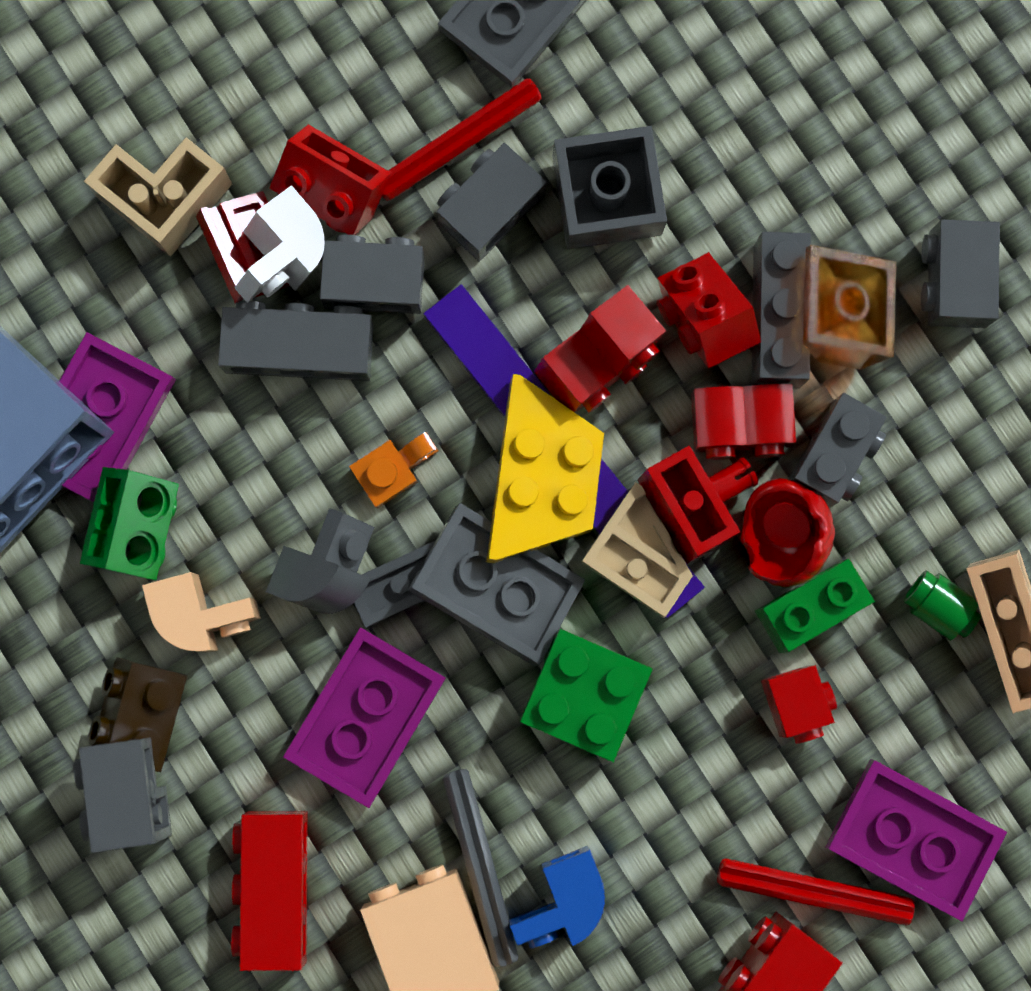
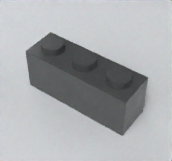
M762 232L754 244L753 309L761 343L752 347V385L793 384V389H800L810 379L811 233Z
M245 300L236 303V308L222 307L218 366L225 374L370 381L374 324L371 315L363 314L362 308L336 306L333 313L314 312V306L309 304L288 303L285 304V310L265 309V303L258 301H249L247 303Z

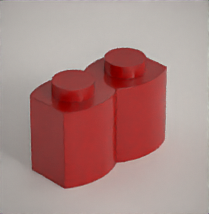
M793 384L707 387L694 389L691 394L694 451L706 452L707 460L736 458L735 450H755V457L757 458L780 457L785 455L784 448L792 447L796 443Z

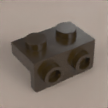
M117 657L114 666L107 670L103 679L102 695L105 698L100 716H96L90 726L89 744L96 746L151 738L155 771L161 772L187 675Z

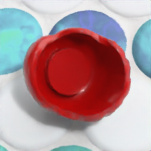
M773 479L757 487L746 503L741 533V544L745 546L750 558V565L748 567L750 572L757 579L766 581L770 585L790 587L809 581L822 569L832 551L835 537L833 517L826 501L819 494L807 489L799 482L788 479Z

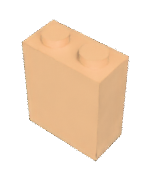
M443 864L415 875L417 884L399 890L397 883H392L368 893L371 902L365 903L360 911L390 991L499 990V979L457 868L446 872Z

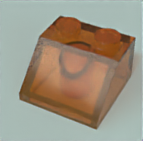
M815 245L806 247L803 345L820 363L864 369L894 357L896 262Z

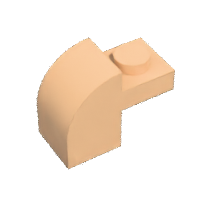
M192 572L142 585L149 615L155 629L167 642L183 650L194 652L218 651L214 631L220 630L221 638L238 635L251 630L249 622L261 619L257 602L250 597L207 609L199 575Z

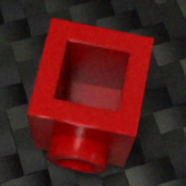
M816 665L803 666L761 680L779 737L789 738L793 736L795 744L804 743L824 736L822 727L835 723L831 712L837 710L835 695L828 681L821 682Z

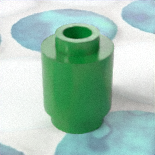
M925 570L910 587L903 600L905 604L911 607V614L950 641L958 635L966 638L981 618V614L976 611L978 608L976 598L940 573L934 576Z

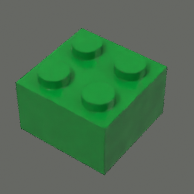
M559 629L519 721L614 762L653 668Z

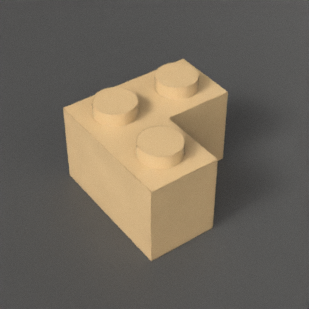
M187 137L155 174L116 144L84 180L99 200L170 257L199 224L195 216L200 208H213L232 185L224 167Z

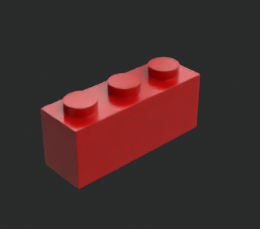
M248 811L241 815V823H234L232 846L234 854H241V874L233 875L232 903L233 905H240V925H234L232 928L231 952L233 957H240V971L302 970L307 963L308 811Z

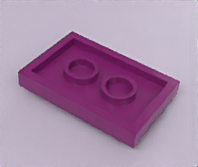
M86 332L59 382L80 399L115 433L103 445H100L87 458L89 460L71 479L68 478L62 486L94 502L102 468L109 467L127 470L176 379Z
M360 627L283 758L365 807L370 808L446 680V677Z
M870 759L825 848L963 922L1007 831L876 760Z

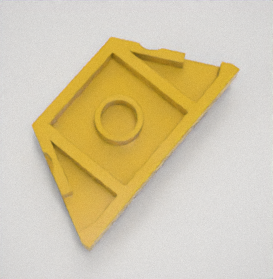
M513 374L510 379L487 563H497L503 561L504 558L529 550L534 551L563 539L568 540L589 533L594 525L604 433L518 374Z

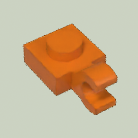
M425 432L409 442L400 451L389 440L349 467L374 506L378 509L418 483L411 469L439 451Z

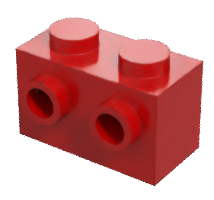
M308 124L287 140L269 189L281 194L292 185L312 208L317 217L324 220L331 229L348 235H356L372 220L392 173Z
M709 252L657 278L662 293V298L657 300V305L663 319L668 326L674 324L678 326L679 337L690 355L697 352L708 368L761 343L753 306Z

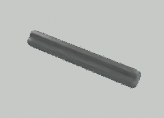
M459 769L446 773L443 777V782L491 961L495 967H502L518 961V952L510 928L509 918L471 777L467 769Z

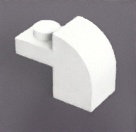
M292 185L256 211L243 230L264 257L247 269L234 288L247 303L261 292L267 298L270 297L286 282L296 290L319 263L324 250L322 225L315 212Z

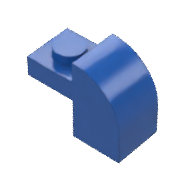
M588 845L542 863V868L555 902L509 919L510 928L517 945L528 942L530 948L542 946L558 938L556 930L565 927L571 944L574 946L587 938L596 928L603 913L605 892Z

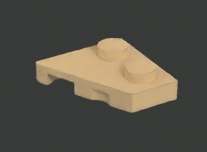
M635 482L581 563L662 618H665L693 575L682 556L678 554L662 521L658 519L646 498L643 487Z

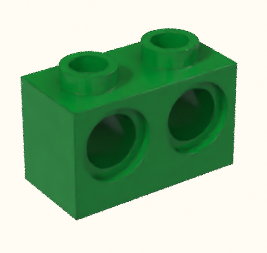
M103 467L79 564L130 576L157 580L159 568L165 559V542L170 521L177 508L176 496L179 484L132 470ZM141 493L142 501L140 507L138 508L137 499L139 494ZM130 541V551L126 557L125 550L127 543Z
M848 558L837 562L815 575L809 581L794 587L755 610V613L778 652L786 653L875 601Z

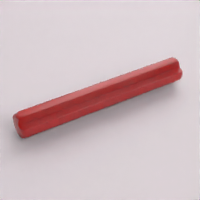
M530 78L523 80L389 169L388 171L392 174L382 197L386 201L392 200L539 102L542 97L535 83Z
M726 858L722 859L718 869L717 881L723 887L906 926L911 924L914 916L915 903L909 897Z

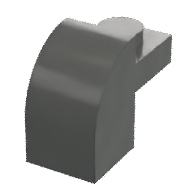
M329 508L311 555L283 546L266 593L322 614H333L348 608L362 595L371 579L357 573L375 527L343 512Z

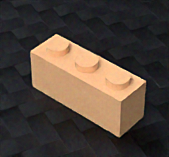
M1020 550L971 563L967 567L1012 713L1031 709V584Z

